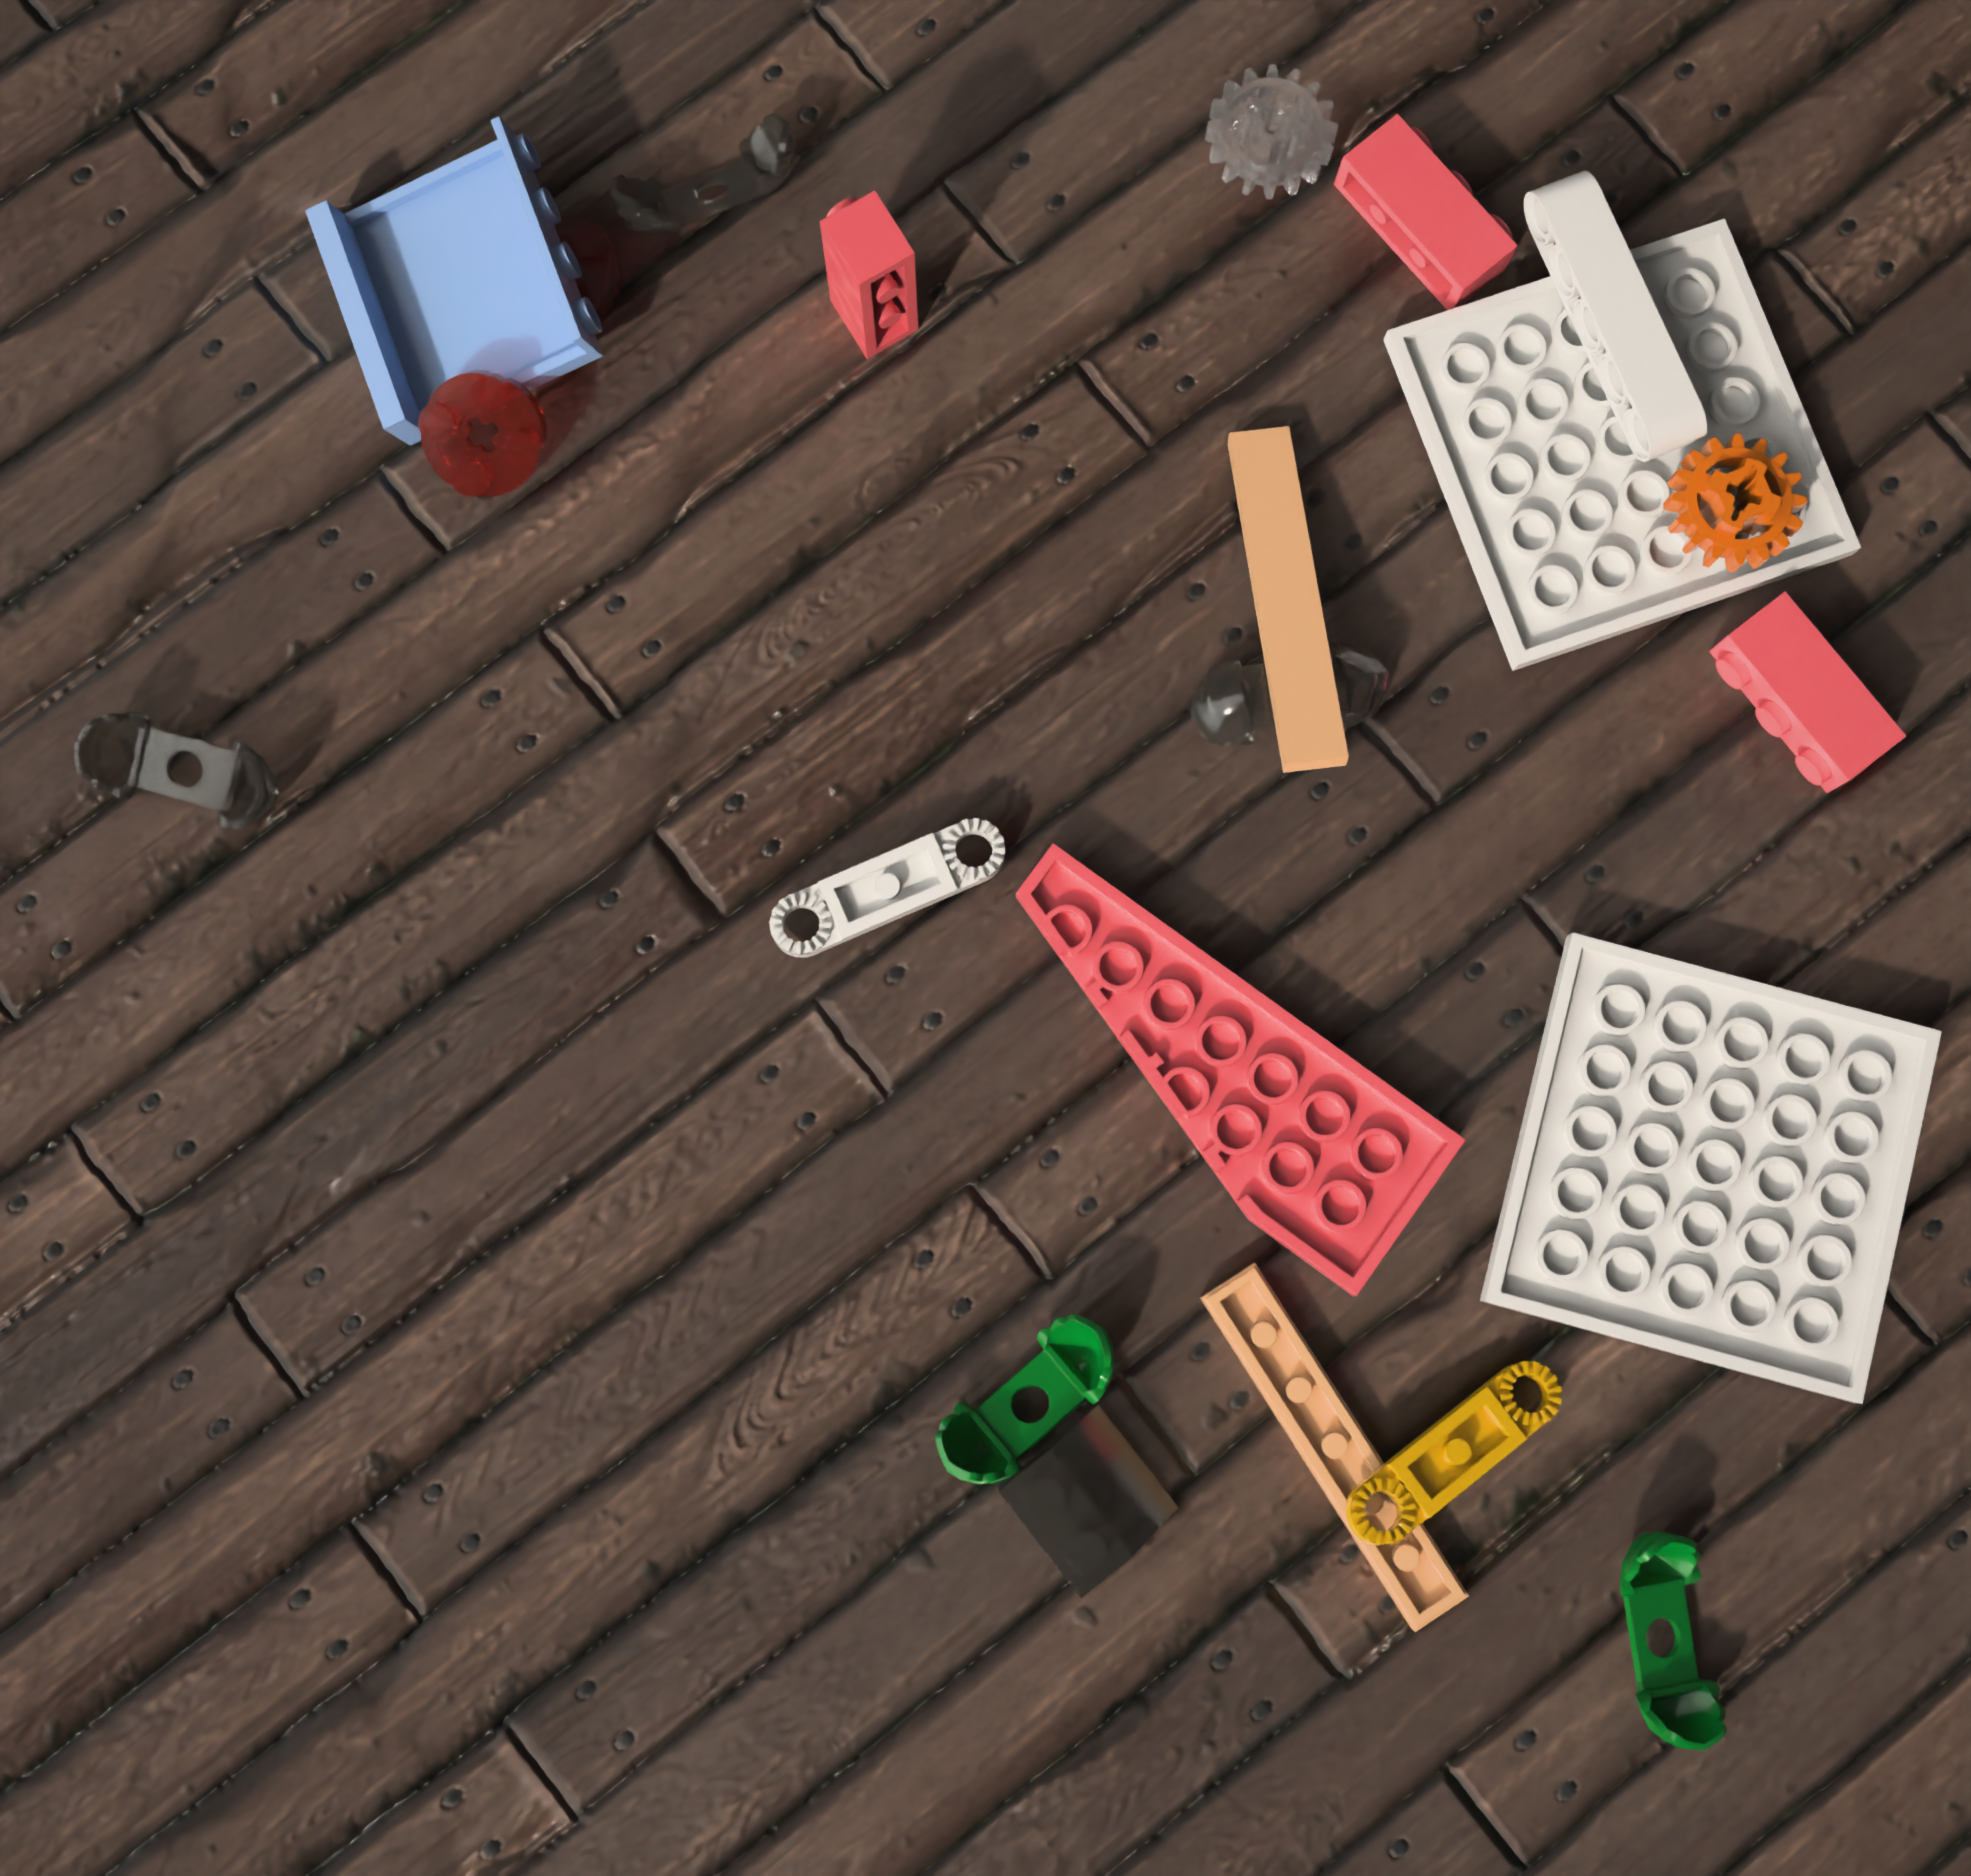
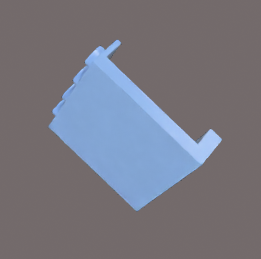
M499 116L491 120L498 140L345 214L327 200L305 210L383 429L410 446L603 357L595 335L602 332L601 322L587 297L581 298L575 279L582 276L579 263L570 246L565 241L560 242L555 225L561 222L559 210L549 191L545 187L540 188L534 172L541 168L538 154L525 133L517 135Z

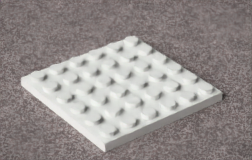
M1725 218L1630 250L1701 401L1707 420V433L1704 439L1649 461L1643 462L1639 460L1630 448L1551 276L1387 330L1383 341L1512 671L1846 558L1861 548ZM1735 433L1742 434L1745 448L1751 449L1763 438L1767 440L1766 456L1772 459L1782 452L1788 455L1781 469L1785 475L1801 473L1802 479L1791 491L1792 494L1807 497V504L1797 513L1793 514L1803 521V525L1792 537H1787L1790 545L1777 557L1769 554V559L1756 569H1753L1747 559H1745L1744 564L1736 572H1728L1725 558L1719 557L1707 568L1703 566L1704 550L1697 547L1688 554L1682 551L1689 537L1685 531L1670 534L1668 527L1679 515L1678 512L1663 509V503L1672 493L1677 492L1668 486L1667 483L1677 469H1683L1680 463L1689 452L1694 449L1701 453V448L1713 437H1716L1725 448L1726 443ZM1719 468L1717 470L1729 473L1734 471L1735 468ZM1715 470L1708 472V474L1711 475ZM1738 487L1731 493L1733 496H1736ZM1734 509L1731 518L1733 519L1739 512ZM1758 531L1752 536L1742 532L1737 534L1735 539H1750L1763 533Z
M1577 933L1567 935L1480 1301L1848 1402L1863 1404L1942 1031Z

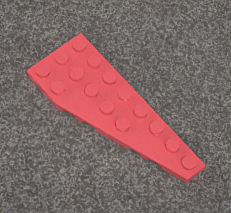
M1053 843L1016 892L1017 900L1246 1218L1350 1295L1357 1296L1466 1140Z

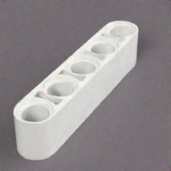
M1581 171L1529 191L1524 197V213L1527 225L1635 456L1639 460L1646 462L1704 439L1707 433V420L1701 401L1595 177L1589 171Z

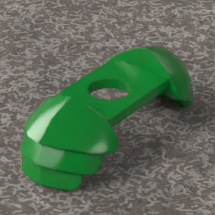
M1071 1314L1067 1317L1056 1319L1052 1326L1040 1330L1037 1334V1340L1043 1351L975 1410L966 1401L956 1404L951 1415L946 1416L941 1421L939 1431H937L935 1436L937 1449L947 1472L960 1480L975 1484H992L1008 1479L1020 1471L1021 1466L1018 1460L1086 1399L1095 1404L1105 1393L1112 1378L1114 1367L1113 1345L1105 1329L1078 1314ZM1026 1387H1039L1046 1392L1049 1398V1408L1046 1415L1035 1423H1024L1018 1420L1013 1412L1015 1396Z
M1655 1531L1654 1533L1644 1532L1632 1542L1622 1562L1619 1579L1620 1597H1623L1637 1683L1638 1692L1635 1694L1637 1705L1648 1728L1663 1741L1677 1748L1704 1751L1726 1735L1727 1727L1723 1722L1726 1711L1718 1701L1720 1692L1718 1684L1713 1680L1698 1678L1684 1586L1697 1583L1701 1579V1572L1697 1566L1701 1556L1697 1550V1543L1694 1540L1660 1531ZM1658 1618H1665L1669 1621L1675 1633L1673 1648L1667 1655L1662 1657L1654 1655L1647 1644L1648 1628Z

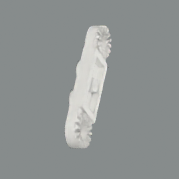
M978 818L965 819L936 833H930L818 881L817 884L796 893L788 894L789 896L779 900L778 904L771 911L772 914L769 921L771 935L777 946L791 956L804 958L816 955L991 879L999 872L1004 862L1005 843L1003 836L996 826H993L987 820L984 821ZM968 835L984 837L992 847V855L989 861L977 868L967 867V865L962 864L956 854V847L959 841ZM799 908L812 910L817 914L820 921L817 934L811 940H806L805 942H796L788 938L784 932L786 917L789 913Z

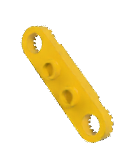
M1535 1361L1514 1363L1498 1372L1351 1491L1346 1503V1518L1353 1533L1362 1541L1372 1545H1390L1405 1539L1404 1537L1451 1502L1559 1411L1558 1407L1562 1402V1398H1560L1562 1389L1558 1385L1556 1375L1552 1374L1546 1365L1543 1366ZM1527 1376L1533 1379L1540 1388L1541 1402L1539 1407L1532 1413L1523 1412L1520 1407H1516V1402H1513L1511 1399L1513 1398L1511 1390L1514 1387L1512 1384L1517 1381L1518 1377ZM1376 1492L1388 1495L1396 1506L1395 1522L1385 1531L1376 1530L1375 1527L1369 1525L1368 1519L1366 1520L1365 1518L1366 1512H1364V1508L1367 1505L1365 1502L1369 1500L1370 1495Z

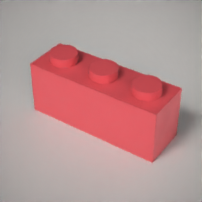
M1398 113L1343 156L1334 186L1446 310L1462 306L1505 271L1518 246L1513 241L1512 233L1507 224L1499 216L1489 214L1473 197L1472 189L1467 180L1457 171H1450L1433 153L1432 145L1426 135L1420 129L1410 127Z
M875 190L860 199L850 197L842 200L828 212L825 219L820 221L830 301L865 357L869 359L918 331L915 252Z
M1786 591L1727 635L1709 651L1716 659V668L1722 679L1732 688L1740 689L1755 706V714L1761 726L1771 735L1780 737L1796 756L1795 763L1801 774L1812 784L1820 785L1826 793L1850 781L1906 737V734Z

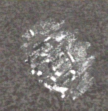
M1270 64L1266 78L1259 79L1250 67L1245 69L1242 87L1236 82L1228 80L1224 84L1222 99L1214 98L1209 114V118L1212 120L1208 121L1205 133V141L1213 143L1209 160L1211 164L1226 162L1222 180L1226 183L1237 176L1244 179L1242 193L1248 195L1255 185L1264 187L1266 199H1273L1276 187L1283 185L1291 196L1296 195L1301 177L1305 181L1314 184L1320 173V165H1328L1334 149L1331 143L1334 142L1338 130V123L1328 121L1334 107L1332 100L1317 102L1320 84L1315 81L1305 88L1299 85L1300 70L1294 68L1287 79H1283L1278 76L1276 64ZM1268 130H1272V131H1275V133H1274V134H1270V133H1267V131H1268Z

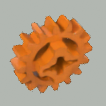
M1735 433L1726 443L1725 448L1716 437L1710 438L1701 448V453L1694 449L1689 452L1680 463L1683 469H1677L1667 483L1668 486L1677 492L1672 493L1663 503V509L1678 512L1679 515L1668 527L1670 534L1685 531L1689 539L1685 542L1682 551L1688 554L1697 547L1704 550L1703 566L1707 568L1719 557L1725 558L1728 572H1736L1744 564L1745 559H1747L1753 569L1759 568L1769 559V554L1777 557L1788 547L1790 542L1787 537H1792L1803 525V521L1793 514L1797 513L1807 504V497L1792 494L1791 491L1802 479L1801 473L1785 475L1781 467L1785 464L1788 455L1782 452L1772 459L1766 456L1767 440L1763 438L1751 449L1745 448L1742 434ZM1719 468H1735L1734 471L1729 473L1717 470ZM1715 470L1711 475L1708 474V472ZM1738 487L1736 496H1733L1731 493ZM1735 509L1739 513L1732 519L1731 517ZM1758 531L1763 533L1750 539H1735L1736 535L1742 532L1752 536Z

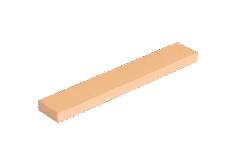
M1289 426L1231 432L1228 436V450L1283 773L1346 766L1349 755Z
M1256 1263L1250 1264L1201 1296L1200 1299L1410 1628L1415 1632L1469 1597L1423 1523L1404 1537L1405 1539L1390 1545L1368 1544L1359 1539L1351 1530L1346 1518L1347 1499L1351 1491L1381 1467L1384 1462ZM1376 1492L1370 1495L1369 1500L1365 1502L1367 1504L1366 1508H1364V1512H1366L1365 1518L1366 1520L1368 1519L1369 1525L1375 1527L1376 1530L1385 1531L1395 1522L1396 1506L1388 1495Z

